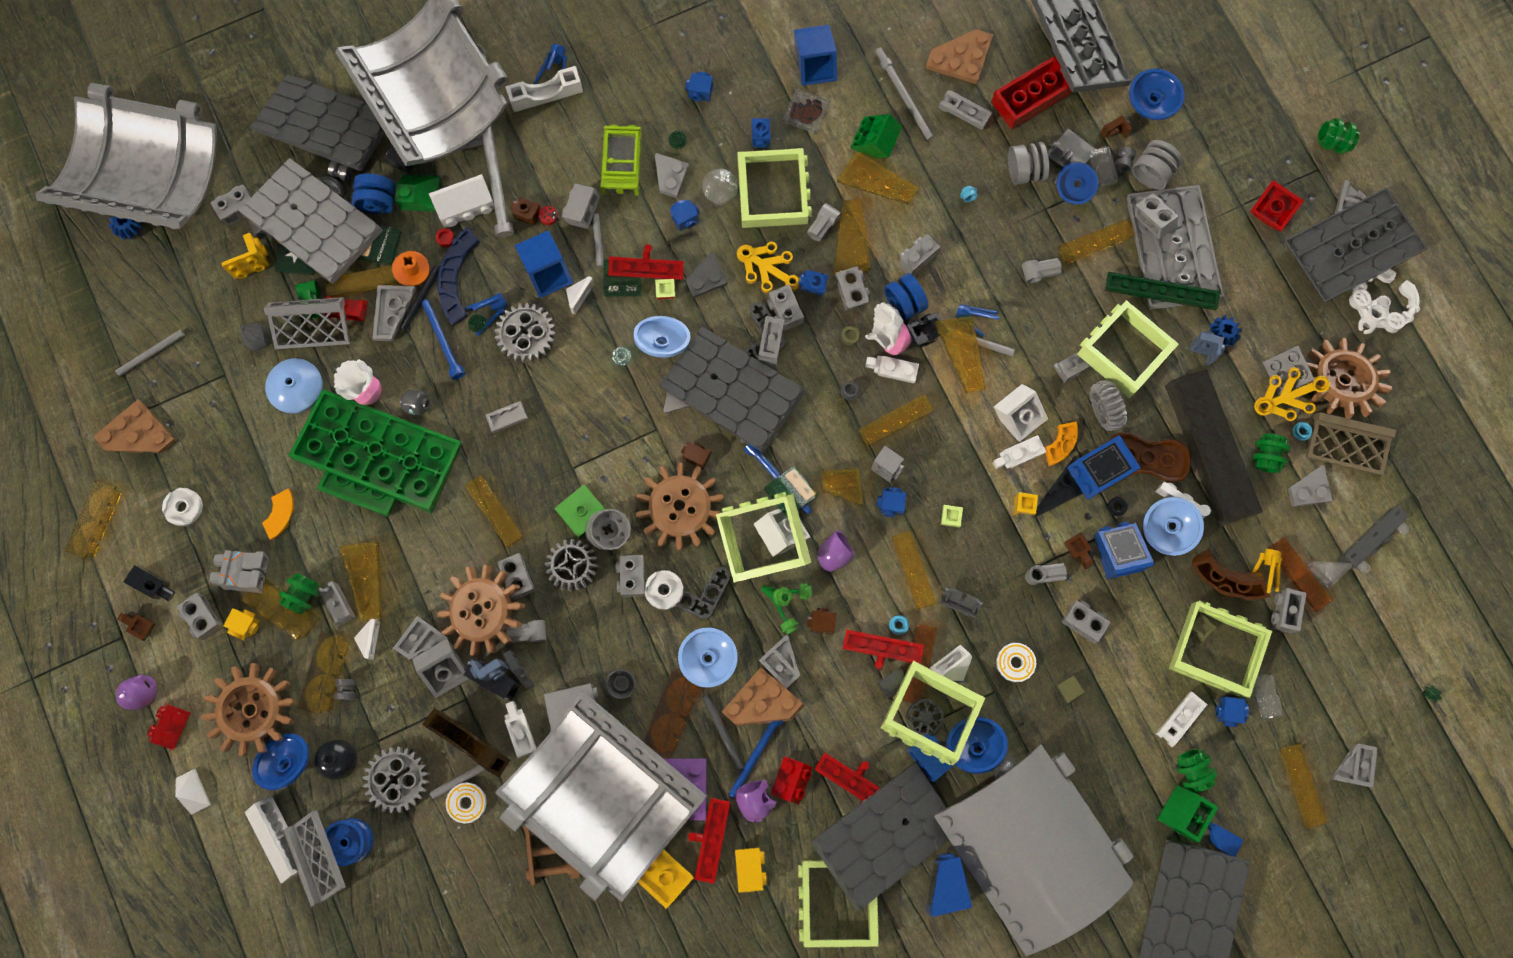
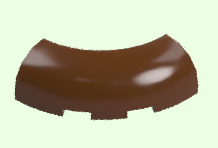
M1210 549L1196 555L1192 560V565L1199 577L1223 595L1244 598V600L1270 597V594L1267 593V585L1261 571L1241 573L1230 570L1214 558Z

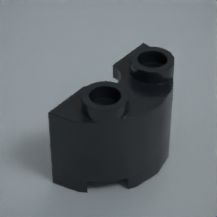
M938 313L933 315L927 314L920 319V322L912 320L906 324L916 347L920 346V348L934 343V339L945 336L948 333Z

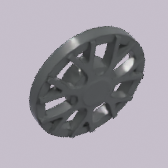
M923 698L916 700L910 705L906 720L912 731L922 736L928 733L932 735L941 728L944 714L938 703L934 700ZM924 702L925 709L920 710L918 704ZM931 703L936 706L932 712L928 710ZM912 710L918 712L917 717L910 715ZM940 713V719H933V714ZM918 720L920 724L913 728L911 723ZM932 722L937 724L933 730L929 726ZM922 725L927 726L926 732H921Z

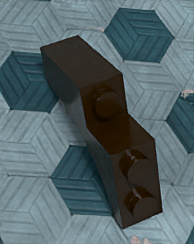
M433 708L422 724L497 777L501 776L511 761L488 741L474 734L462 723L436 708Z

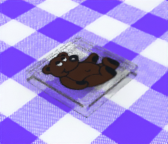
M795 89L783 123L817 134L830 100Z

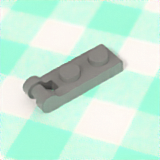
M950 90L946 92L945 99L938 105L942 111L949 112L983 130L992 115V112Z

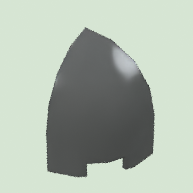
M903 666L877 683L888 700L896 695L906 674Z

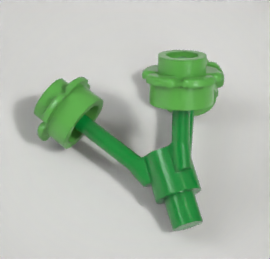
M808 582L800 584V589H788L786 587L776 589L773 586L763 585L761 592L771 599L784 621L780 625L783 630L782 633L790 635L797 631L796 626L799 623H796L794 618L788 620L780 605L787 606L792 599V594H800V599L808 601V597H812V586H808Z

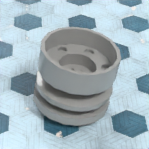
M1153 140L1147 145L1142 155L1132 167V172L1137 180L1145 186L1161 190L1167 186L1172 175L1182 164L1183 158L1180 152L1171 144L1162 140Z
M1043 142L1030 143L1027 150L1024 145L1011 146L1009 148L1008 166L1014 185L1028 183L1030 177L1033 182L1048 179L1049 158Z
M605 509L597 511L590 516L586 522L585 532L591 545L598 549L613 550L620 548L627 542L630 537L631 526L626 515L619 510ZM608 525L610 533L604 534L605 531L602 530V527Z

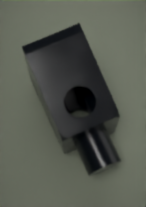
M134 565L123 581L125 584L153 599L163 598L169 602L175 595V591L168 588L170 582L145 567Z

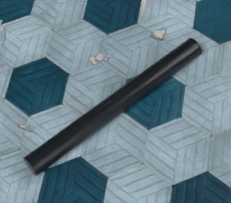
M435 264L399 327L400 330L407 331L422 301L436 279L440 266Z

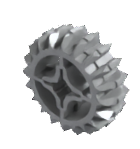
M1110 380L1099 381L1093 384L1090 388V400L1093 411L1101 426L1107 431H1115L1126 425V406L1115 384Z
M574 539L570 540V545H568L566 540H563L564 546L561 547L557 543L558 550L550 549L553 556H546L547 559L551 560V562L545 563L546 567H551L546 570V574H552L548 579L550 581L555 580L554 586L556 587L561 584V590H565L568 585L569 592H572L573 586L579 591V584L587 587L584 581L592 582L593 580L589 575L595 576L597 574L592 570V568H598L596 563H592L597 560V557L591 556L594 551L593 549L588 550V544L582 547L581 540L576 545ZM571 551H579L586 558H573ZM565 553V560L559 566H556L560 556ZM570 559L574 563L573 571L569 567L567 568L570 565ZM587 564L585 572L578 578V570ZM557 572H569L572 580H565L559 577Z

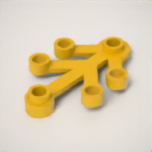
M769 242L766 246L753 248L750 245H742L738 248L737 258L745 264L746 281L753 284L757 281V274L753 271L752 263L759 267L762 281L761 289L764 293L771 292L773 288L767 272L785 282V286L790 285L792 291L799 289V278L797 276H789L773 266L781 263H791L793 259L791 252L785 251L781 256L761 259L758 255L766 253L775 254L777 252L775 242ZM769 246H774L775 249H774V250H769L768 247H769ZM748 251L749 255H743V252ZM788 255L790 256V259L785 260L784 256ZM753 275L755 278L750 280L748 276ZM793 279L796 283L791 284L789 281ZM764 285H769L770 288L765 289Z
M1292 367L1288 370L1289 377L1280 396L1273 398L1276 388L1281 385L1282 381L1280 376L1272 375L1269 378L1270 385L1265 396L1255 401V411L1260 415L1274 413L1285 417L1288 421L1295 420L1297 414L1294 409L1289 408L1285 410L1276 406L1285 403L1311 414L1316 409L1315 404L1312 401L1304 402L1295 398L1314 390L1317 392L1327 391L1330 387L1329 380L1325 376H1317L1312 383L1292 390L1295 381L1301 375L1298 368ZM1292 371L1298 372L1296 376L1290 375ZM1276 378L1279 380V382L1277 384H1273L1272 380ZM1319 380L1325 381L1321 386L1317 385V382ZM1267 403L1268 406L1266 408H1262L1261 404ZM1310 404L1313 405V408L1307 410L1306 406ZM1293 412L1294 416L1288 417L1287 413Z

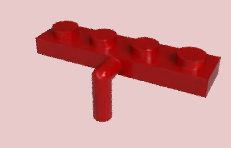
M647 244L643 248V258L609 256L608 276L683 280L684 261L650 259L652 246Z
M846 629L842 649L877 656L875 667L877 670H882L885 658L908 663L915 661L921 664L924 645Z
M824 752L814 769L862 801L879 789L878 786L862 777L866 769L869 768L867 761L861 762L855 772Z
M711 798L704 834L691 832L688 835L690 841L702 842L694 880L715 883L730 801Z

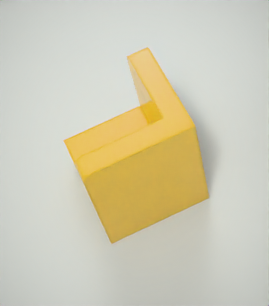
M1019 492L1014 497L1013 515L1017 516L1019 513L1035 515L1038 495Z

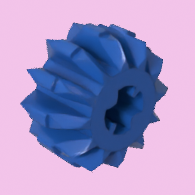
M116 216L109 218L111 224L108 226L113 234L124 240L127 237L133 240V235L139 236L138 230L143 229L141 226L143 222H136L127 218L120 219Z
M1226 315L1221 319L1219 317L1216 318L1214 323H1211L1209 326L1211 329L1209 332H1213L1216 336L1224 337L1223 344L1225 348L1229 345L1234 346L1236 341L1240 340V333L1242 332L1241 328H1237L1240 322L1234 323V317L1228 320Z

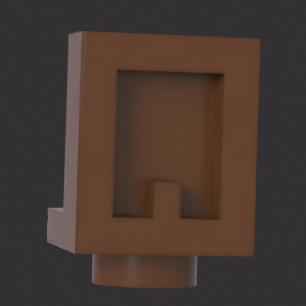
M1122 115L1104 125L1100 134L1105 139L1108 136L1114 137L1120 132L1124 138H1127L1132 132L1130 122Z

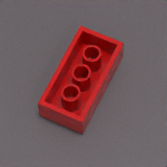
M1055 56L994 91L991 103L1011 130L1071 95L1072 91L1060 70L1061 66Z

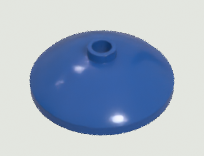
M1148 69L1138 74L1132 81L1129 89V99L1133 108L1143 117L1151 120H1164L1175 115L1181 108L1184 101V89L1180 80L1169 71Z
M977 717L959 760L955 765L963 771L974 774L986 773L997 768L1005 759L1008 750L1007 737L1003 729L990 719ZM968 718L957 723L950 731L947 738L948 750L954 752ZM980 749L981 752L976 753L975 750Z
M292 733L282 734L284 738L282 742L271 739L265 744L267 752L264 754L258 752L253 763L252 775L254 781L261 788L270 791L285 788L302 774L308 763L309 747L306 741L299 735Z

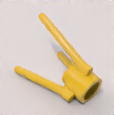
M1266 549L1265 553H1260L1259 560L1251 572H1257L1263 560L1265 565L1271 566L1267 593L1271 592L1275 567L1276 592L1279 591L1282 552L1272 549Z

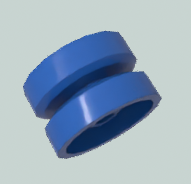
M1072 162L1064 166L1059 172L1056 179V188L1060 197L1066 202L1083 204L1096 194L1098 177L1088 164ZM1080 180L1081 185L1079 187L1074 186V181Z
M359 174L354 179L353 189L355 191L352 194L351 204L356 209L366 213L388 214L393 210L394 200L392 197L395 194L396 184L391 179L381 175Z
M910 273L899 277L898 283L892 281L884 286V292L889 304L899 311L903 322L913 318L914 312L921 313L929 307L927 297L921 285Z
M349 818L332 823L325 829L338 866L344 867L364 860L373 848L374 835L372 829L361 819Z

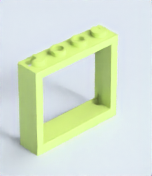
M803 148L738 152L742 228L808 224V217H812L811 206L807 204V200H810V189H806V183H809V172H805V166H808L807 155H804ZM798 160L802 212L749 215L746 163Z
M1126 300L1121 306L1119 304L1116 305L1111 311L1113 314L1111 317L1107 315L1100 323L1103 325L1101 328L1097 326L1090 333L1092 336L1090 339L1087 337L1080 344L1082 348L1077 355L1104 378L1113 382L1115 387L1130 399L1179 344ZM1120 315L1163 350L1136 381H1133L1092 346Z
M786 492L775 494V499L769 500L768 497L756 499V504L751 505L749 501L739 504L740 508L733 509V506L722 508L723 512L716 514L734 582L811 563L793 494L787 496ZM784 503L799 557L744 571L730 516Z
M1197 601L1192 603L1169 669L1242 699L1250 698L1272 631L1262 626L1263 624L1248 622L1246 617L1230 615L1226 609L1210 607L1211 604L1208 602ZM1197 613H1203L1205 616L1258 636L1242 686L1181 662Z
M913 661L902 680L881 725V729L888 732L889 736L901 738L906 745L916 746L921 749L922 753L939 758L941 763L945 762L953 766L959 760L985 697ZM912 677L973 708L954 752L893 721Z
M823 860L802 861V865H798V878H802V886H799V899H803V908H799V920H803V929H799V941L803 942L804 947L878 946L877 897L868 904V939L810 940L809 868H827Z

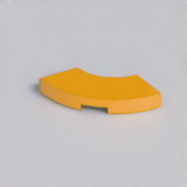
M1077 421L1057 426L1058 434L1053 444L1045 447V455L1049 467L1063 461L1073 450L1078 438Z
M289 488L271 497L273 502L272 512L268 519L262 522L269 539L272 541L286 530L294 512V498Z

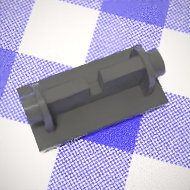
M953 587L945 588L940 600L941 604L962 612L966 616L977 618L978 611L983 603L979 598L967 594L965 599H962L963 592Z

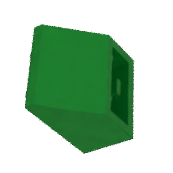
M890 114L864 116L850 148L875 159L889 158L902 126Z
M1175 785L1157 820L1188 840L1200 842L1219 807L1202 796L1179 785Z

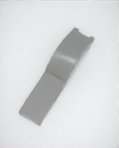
M766 316L758 361L776 371L785 320Z

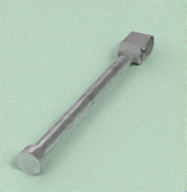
M475 44L486 60L484 49L480 45ZM491 125L482 133L497 218V224L494 226L496 237L505 238L512 236L514 229L513 224L508 222Z

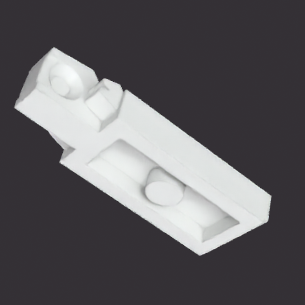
M877 356V358L867 357L865 367L874 369V373H877L878 376L915 383L919 364L886 356Z
M1037 435L1005 449L1000 453L1001 457L992 463L995 469L1002 466L1012 469L1045 454L1046 450Z
M515 701L505 704L509 713L505 715V723L517 758L533 753L537 748L525 713H523L522 709H517Z

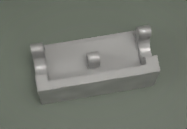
M1077 353L1053 366L1063 383L1093 368L1078 356Z
M331 581L327 583V588H320L318 591L337 627L356 616L339 584Z

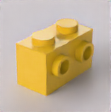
M760 847L735 849L739 893L762 891L763 885H767L766 872L762 873L761 864H765L764 851L760 852Z

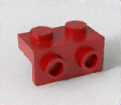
M165 702L164 706H160L157 710L155 717L158 719L155 725L152 724L147 732L149 742L174 750L191 712Z
M784 756L771 795L799 805L804 798L807 782L811 778L812 766Z

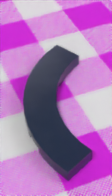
M466 227L452 241V245L443 256L438 272L437 284L441 307L453 327L468 316L458 296L457 282L459 271L466 256L480 243L469 227Z

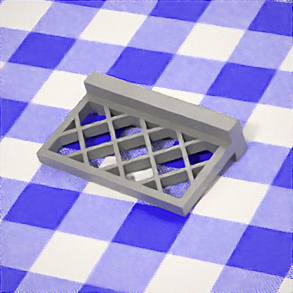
M344 297L268 303L264 307L265 315H268L274 348L286 349L350 344L344 310ZM332 312L340 313L341 320L338 324L328 317ZM312 314H319L324 318L319 325L310 319ZM294 315H299L305 319L301 326L291 320ZM274 316L282 317L286 320L285 324L282 327L277 325ZM325 320L335 326L331 333L321 327ZM306 322H309L316 328L312 334L302 328ZM288 323L298 329L293 336L284 330ZM336 329L340 330L344 334V339L338 340L332 335ZM317 330L327 336L324 341H319L313 336ZM299 331L308 337L306 342H300L295 338ZM282 333L290 340L287 343L279 344L278 335Z
M317 810L310 812L296 824L283 830L311 907L329 901L333 898V895L346 887Z

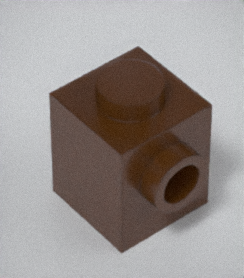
M817 608V611H813L812 615H808L807 627H811L810 632L834 635L836 613L828 612L829 609Z

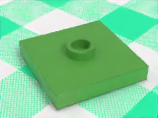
M582 485L554 508L578 538H581L586 533V522L590 516L597 511L605 510L585 485Z

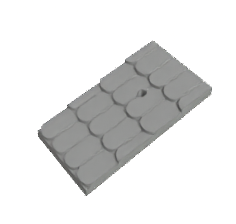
M290 158L239 210L243 216L332 284L341 277L383 231L374 221Z
M1200 185L1128 194L1127 206L1142 277L1220 291L1219 301H1222L1224 295ZM1153 193L1158 198L1163 199L1165 204L1170 209L1175 210L1179 216L1177 227L1161 239L1157 238L1134 216L1136 205ZM1147 299L1149 310L1184 306Z

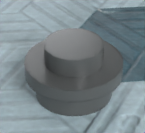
M849 381L842 385L841 395L844 399L854 400L858 397L860 389L856 383Z

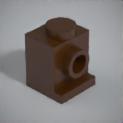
M519 197L518 201L515 200L511 206L514 218L535 226L539 218L540 204Z
M689 442L684 444L681 453H683L684 461L696 467L699 466L703 470L712 454V450L710 448L704 450L705 447L701 444Z

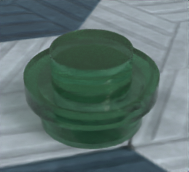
M681 131L672 132L668 139L670 146L674 149L683 148L687 142L686 135Z
M479 314L471 316L468 320L469 329L472 332L483 330L486 325V319Z
M1432 685L1430 687L1424 686L1425 690L1422 694L1430 701L1436 703L1438 700L1441 701L1443 699L1440 696L1442 693Z

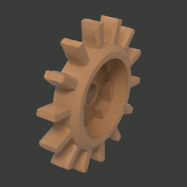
M1342 338L1338 343V350H1334L1330 342L1325 340L1320 346L1325 356L1314 348L1308 353L1307 357L1317 363L1315 365L1307 362L1311 373L1314 374L1313 377L1325 376L1330 383L1327 391L1316 392L1311 399L1313 403L1323 397L1328 400L1330 404L1327 407L1326 413L1331 414L1337 406H1341L1345 409V418L1350 419L1354 415V407H1358L1366 418L1373 412L1367 403L1368 401L1378 409L1385 404L1386 401L1375 392L1388 395L1392 390V386L1379 383V379H1386L1391 372L1390 370H1376L1374 365L1381 358L1379 354L1372 356L1369 360L1362 355L1365 344L1361 343L1355 351L1348 350L1347 339ZM1340 378L1347 380L1348 384H1343ZM1319 380L1317 385L1321 386L1325 381Z
M678 462L677 476L669 477L667 469L661 466L659 468L660 475L664 479L663 481L656 484L651 478L646 477L644 479L647 486L652 488L653 491L651 496L637 494L636 499L640 502L649 503V509L637 512L636 517L637 519L651 517L653 523L647 526L643 532L648 536L656 529H659L662 532L658 539L659 547L662 548L670 536L676 538V549L681 551L683 548L682 539L690 536L693 544L698 548L700 547V539L696 535L697 532L703 529L708 535H715L714 529L706 523L709 518L717 520L716 514L721 512L712 511L711 504L723 501V494L708 495L707 490L716 484V480L713 477L704 484L698 482L697 480L702 471L699 466L694 469L691 477L684 476L685 469L682 462ZM688 490L689 494L687 496H683L682 491ZM670 496L671 500L669 502H665L664 497ZM677 501H683L685 508L678 511L674 508V504ZM694 508L695 512L693 514H689L688 509ZM671 514L677 515L675 520H671L669 517Z
M483 565L481 578H477L474 567L468 566L465 568L468 581L463 583L460 578L452 576L450 581L457 588V591L454 595L451 593L440 594L442 599L451 602L450 610L437 612V617H450L452 625L442 631V634L449 636L457 632L460 635L453 646L455 649L461 650L467 640H470V655L479 656L481 642H485L488 654H495L497 651L494 639L498 637L502 643L511 644V638L505 633L508 625L512 628L522 627V623L518 620L511 619L512 610L525 608V604L520 602L512 603L510 598L512 594L520 589V586L513 584L506 589L502 586L509 574L506 571H500L493 581L490 580L492 566ZM473 593H474V594H475V598L472 600L471 597H472V595H473ZM488 602L491 603V607L489 609L487 608ZM478 604L482 606V613L480 615L475 614V607ZM479 620H482L481 626L478 625Z
M251 663L249 677L243 678L240 668L234 666L231 668L234 677L232 683L228 685L225 680L220 678L214 680L217 686L223 690L220 696H204V700L216 704L214 713L201 715V720H216L218 726L207 734L208 738L215 739L222 733L227 736L220 750L228 752L235 741H240L238 756L247 757L249 743L255 742L258 752L264 754L267 752L264 742L265 737L270 735L273 740L279 742L284 740L282 735L275 730L279 722L286 725L294 723L292 718L282 716L283 707L295 705L296 700L291 698L282 700L280 693L291 684L284 680L274 687L271 682L276 676L277 670L269 668L264 678L259 679L258 664ZM260 694L259 700L256 701L255 696ZM242 704V709L238 711L237 706ZM250 705H254L256 708L255 713L248 716L247 708ZM265 711L268 712V716L266 718L263 717V713ZM250 721V726L246 728L245 723Z

